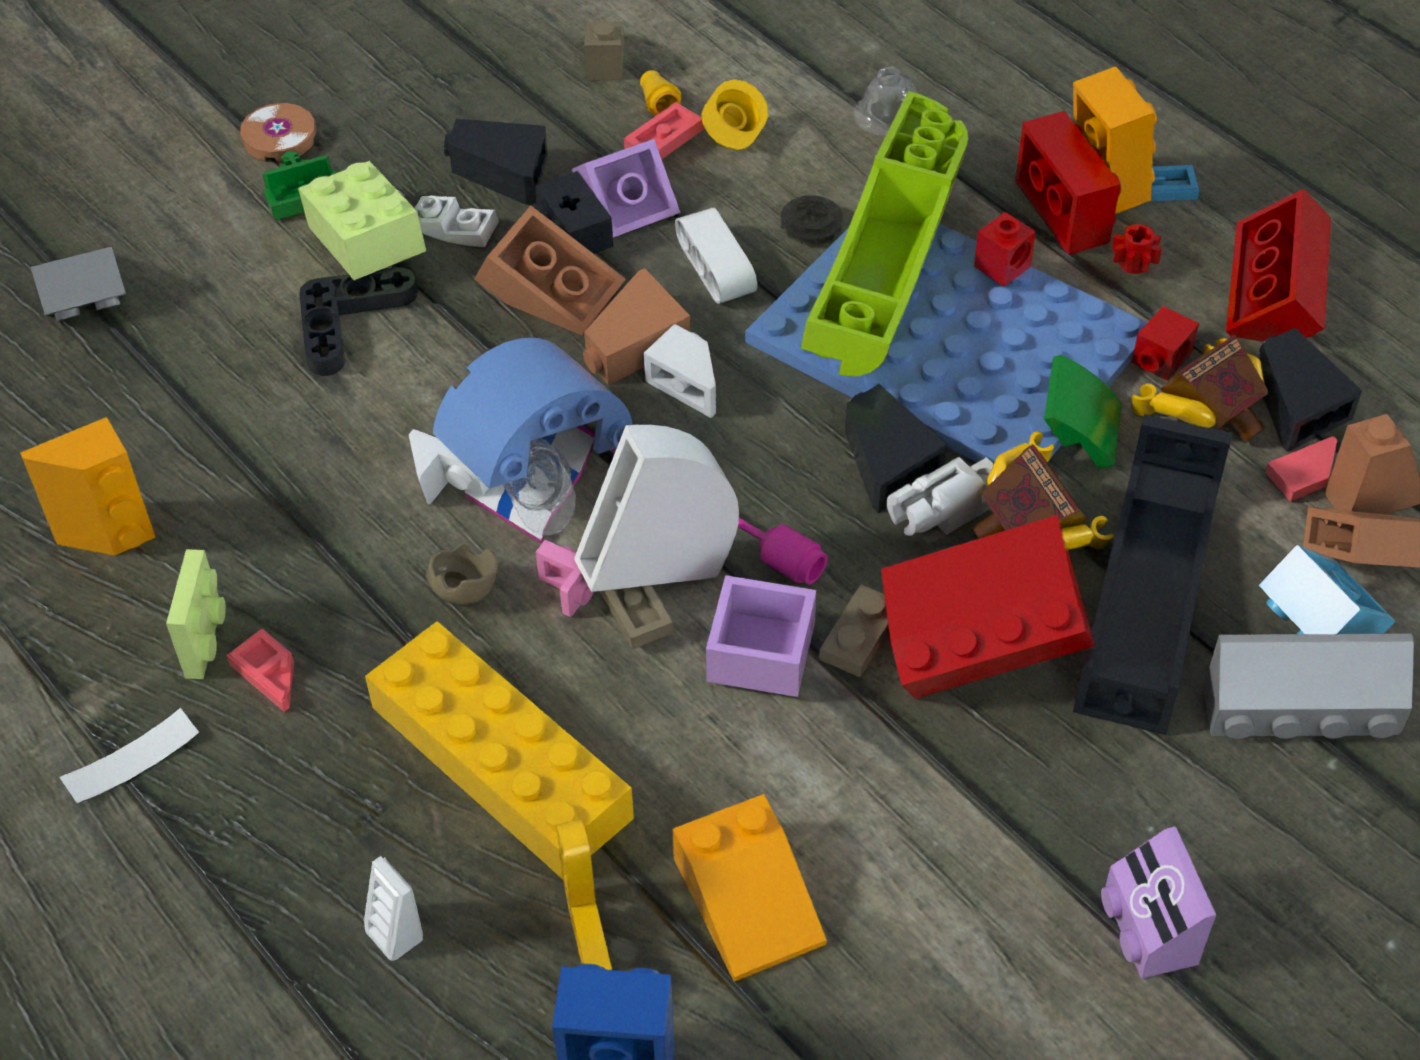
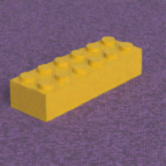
M438 621L365 675L372 708L561 879H563L557 824L582 819L587 834L590 854L592 855L634 819L632 787Z

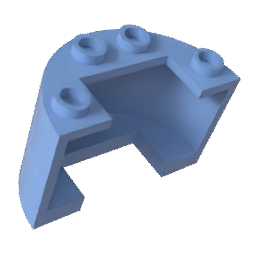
M530 337L500 344L482 354L466 367L471 373L462 381L458 388L451 385L445 394L436 414L433 434L490 489L527 477L530 441L597 420L593 450L599 454L617 448L625 426L633 425L625 404L570 355L551 341Z

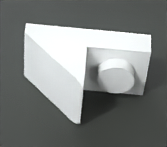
M415 429L410 432L409 440L416 472L427 504L430 505L448 482L460 490L468 489L481 495L486 493L489 488L438 438Z

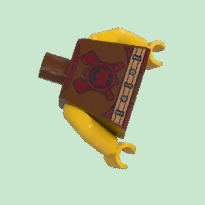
M1235 334L1228 339H1218L1215 347L1205 344L1203 355L1179 370L1161 388L1162 392L1156 395L1155 386L1147 383L1140 387V397L1137 395L1131 396V409L1138 416H1144V414L1152 415L1157 412L1175 417L1188 424L1221 430L1230 424L1244 443L1265 429V426L1251 410L1268 395L1267 387L1264 384L1261 361L1259 358L1246 353Z
M1035 431L1031 434L1028 444L1022 443L997 456L986 480V488L981 494L993 513L972 527L979 539L1054 515L1059 517L1068 550L1088 545L1094 549H1103L1113 539L1114 534L1104 536L1096 530L1105 526L1108 522L1106 517L1098 516L1094 518L1089 526L1083 524L1088 519L1048 464L1055 445L1051 444L1046 448L1039 447L1044 435L1040 431Z

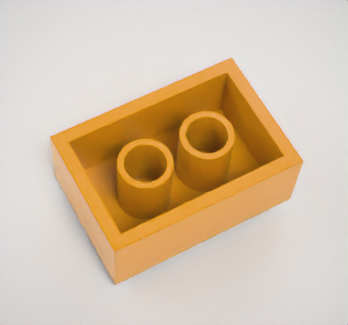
M1116 66L1073 82V122L1080 126L1084 137L1093 148L1099 151L1104 163L1112 173L1119 177L1121 183V194L1118 196L1115 214L1151 201L1152 183L1155 181V174L1152 168L1153 154L1156 152L1153 133L1154 125L1157 123V115L1153 105L1150 102L1144 101L1137 92L1133 81L1126 79Z

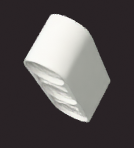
M715 208L706 209L675 220V229L679 243L716 303L720 304L757 291V279L753 266Z

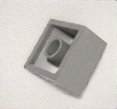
M112 246L30 267L44 314L46 316L54 314L56 321L81 315L79 307L95 304L96 310H102L120 305L119 297L126 295Z

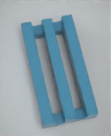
M1192 165L1152 167L1155 181L1152 183L1151 201L1198 199L1200 190ZM1171 179H1187V180L1165 181V180H1171Z

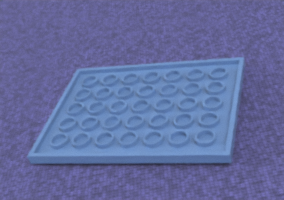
M939 223L927 258L885 360L874 371L862 376L849 377L838 375L841 365L840 360L822 358L813 352L800 349L806 320L830 273L848 229L745 331V342L851 398L880 384L947 444V448L976 463L987 457L994 464L999 454L1022 443L1028 444L1031 434L1035 431H1040L1044 434L1039 447L1046 448L1051 444L1055 445L1052 456L1062 445L1044 420L1053 357L1062 355L1075 361L1110 387L1132 361L1137 334L1148 322L1033 267L1027 269L1004 287L974 267L976 240Z

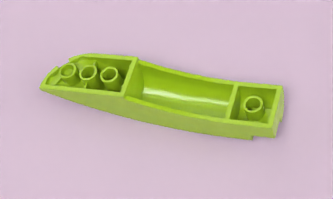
M911 91L907 92L874 158L871 172L839 253L806 320L800 349L813 352L822 358L840 360L841 365L838 375L849 377L862 376L877 369L885 360L927 258L966 151L968 132L964 123L961 120L953 121L952 117L948 114L949 109Z

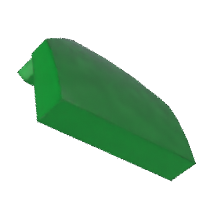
M287 151L282 156L283 164L279 168L265 171L262 174L266 187L263 190L264 197L274 220L305 212L298 188L310 184L318 177H328L338 173L337 170L332 169L329 156L323 155L305 160L300 159L298 152Z

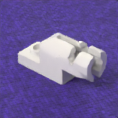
M957 457L934 472L917 478L912 486L910 484L905 485L887 498V508L893 523L897 525L909 519V525L904 528V534L907 536L923 533L936 525L946 535L990 509L981 494L986 488V480L993 467V463L986 457L970 467L960 457Z

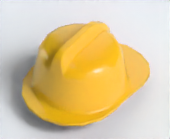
M736 79L724 81L716 88L704 105L701 113L702 123L707 133L720 145L728 149L743 150L754 142L765 126L768 118V105L759 90L748 82Z

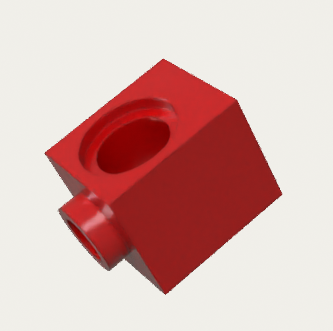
M1002 213L978 231L974 267L1005 287L1031 267L1036 231L1008 213Z
M1162 306L1137 334L1132 363L1168 381L1193 352L1199 323Z

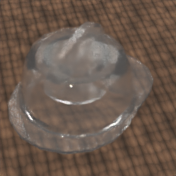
M542 438L530 441L527 477L503 484L525 526L538 535L551 536L561 532L571 522L575 512L576 494L571 481L570 465L564 454Z

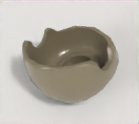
M463 543L453 550H441L430 557L426 573L427 582L433 592L442 599L461 606L473 605L487 597L491 592L496 579L499 560L490 548H486L481 554H477L469 548L467 543Z

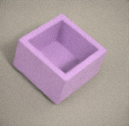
M725 575L706 646L707 682L798 697L815 625L816 590Z

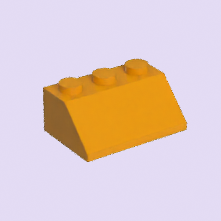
M107 417L20 452L57 545L115 556L156 538L127 451Z

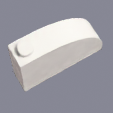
M626 425L574 557L590 591L595 592L717 578L729 554L739 523V506L734 489L710 450L691 434L679 429L659 425Z

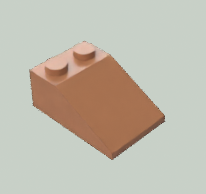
M531 205L486 257L474 278L475 281L505 304L581 336L626 280Z

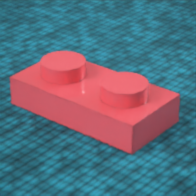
M675 102L624 138V149L654 139L661 159H663L703 131L702 117Z

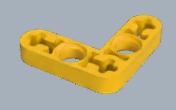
M583 820L557 824L565 894L581 964H596L606 970H612L596 905L591 854Z

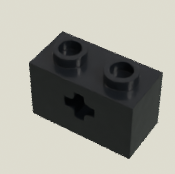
M578 171L535 186L537 203H534L533 207L585 248L595 254L614 247L612 217Z

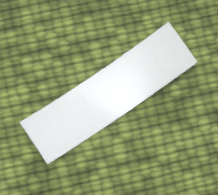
M180 708L159 725L116 752L59 778L74 800L79 803L114 788L142 773L182 747L199 732Z

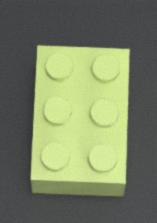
M370 161L352 164L344 171L328 177H318L310 184L298 188L309 228L353 280L426 252L417 211Z

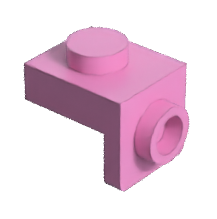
M544 540L535 552L539 580L560 589L562 614L572 617L580 605L584 606L590 601L594 592L590 591L574 560L576 551L570 547L559 546Z

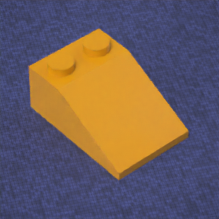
M764 794L673 828L674 861L734 982L826 945L827 939L785 832Z

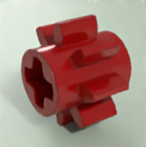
M1135 224L1126 226L1124 236L1114 235L1112 251H1114L1113 263H1119L1125 272L1131 274L1148 272L1150 263H1160L1162 248L1159 245L1161 236L1155 235L1153 230L1145 225Z

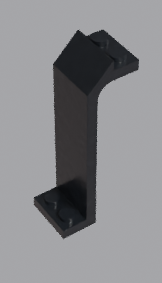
M1144 414L1122 511L1091 632L1095 647L1088 648L1073 709L1074 713L1167 734L1179 689L1214 507L1232 433Z

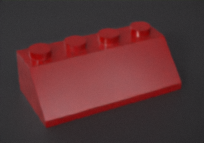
M1305 189L1237 222L1226 333L1230 337L1235 334L1237 338L1264 342L1273 335L1283 334L1293 328H1296L1306 338L1312 337L1325 329L1331 217Z

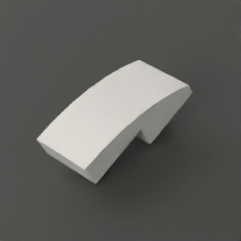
M421 196L415 206L422 234L455 244L485 247L499 223L495 210L460 209L456 197Z

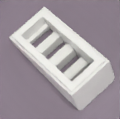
M380 856L372 862L364 927L365 932L386 957L394 961L423 941V932L412 887L385 857L382 858Z

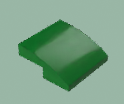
M1062 355L1053 357L1044 415L1045 422L1064 447L1080 443L1098 469L1114 466L1122 402L1101 379L1085 367Z

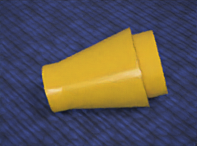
M647 71L642 75L640 85L643 88L647 109L652 115H658L675 102L681 105L680 90L661 77L657 71Z

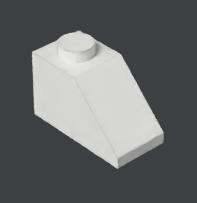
M674 324L644 352L645 382L712 418L716 414V383L708 342L696 333L689 332Z

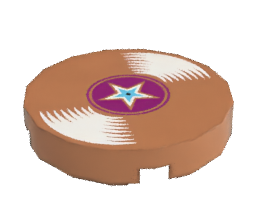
M275 103L260 107L247 115L241 124L240 136L247 153L256 159L266 161L265 157H275L276 162H283L282 156L287 151L298 152L299 156L308 151L314 144L313 138L317 130L315 120L308 110L290 103Z

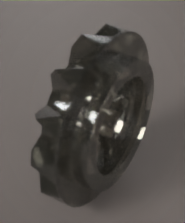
M814 195L801 196L788 202L781 211V228L786 230L788 238L799 237L801 244L807 240H813L818 245L822 238L833 240L835 232L841 231L843 214L840 207L825 197ZM807 215H810V218L817 224H810L807 221Z

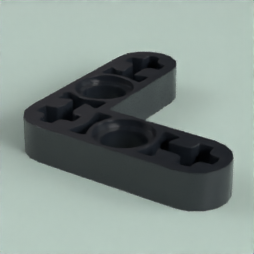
M395 267L381 269L357 280H353L349 274L316 278L304 283L300 288L299 296L304 347L309 369L314 374L320 376H328L340 371L345 363L340 315L409 305L418 296L414 273L407 268ZM356 289H367L369 291L367 294L359 297L349 295L350 292ZM322 297L323 306L316 307V298ZM321 322L332 324L330 328L323 331L312 329L314 325ZM320 346H328V356L322 357Z

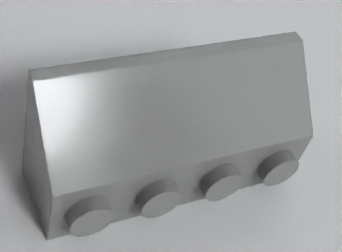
M1412 634L1219 635L1203 687L1210 735L1228 736L1233 739H1242L1249 736H1276L1288 739L1296 736L1340 738L1343 736L1371 735L1375 738H1387L1392 735H1401L1412 710L1413 636Z

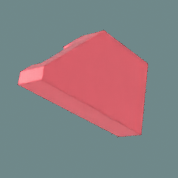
M1332 436L1268 462L1265 473L1290 502L1321 490L1327 486L1337 439Z
M261 628L226 656L229 665L285 712L290 708L294 670L293 656L288 649Z

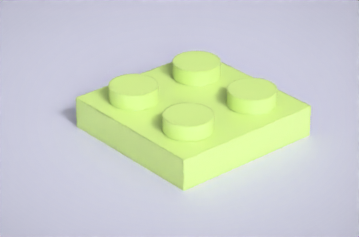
M186 549L166 622L185 679H204L208 661H213L216 655L217 624H223L226 613L224 597H219L217 592V573L215 569H210L205 550Z

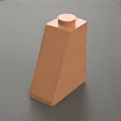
M644 268L634 275L584 331L586 350L583 351V359L592 373L597 372L610 385L644 368V352L674 324L690 332V315Z
M1388 414L1347 425L1325 491V496L1334 509L1385 515L1420 504V476L1411 445Z
M1308 507L1303 547L1331 558L1352 563L1420 568V518Z

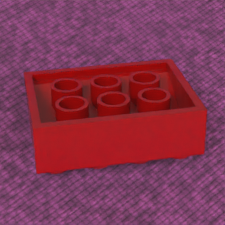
M1058 515L881 569L890 641L901 686L914 699L1095 647Z

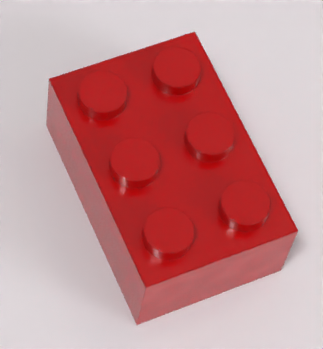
M1065 111L1023 122L1015 182L1067 255L1110 243L1113 225L1116 222L1115 212L1118 196L1121 194L1119 177L1110 171L1102 160L1099 151L1091 146L1084 137L1080 126L1074 124Z

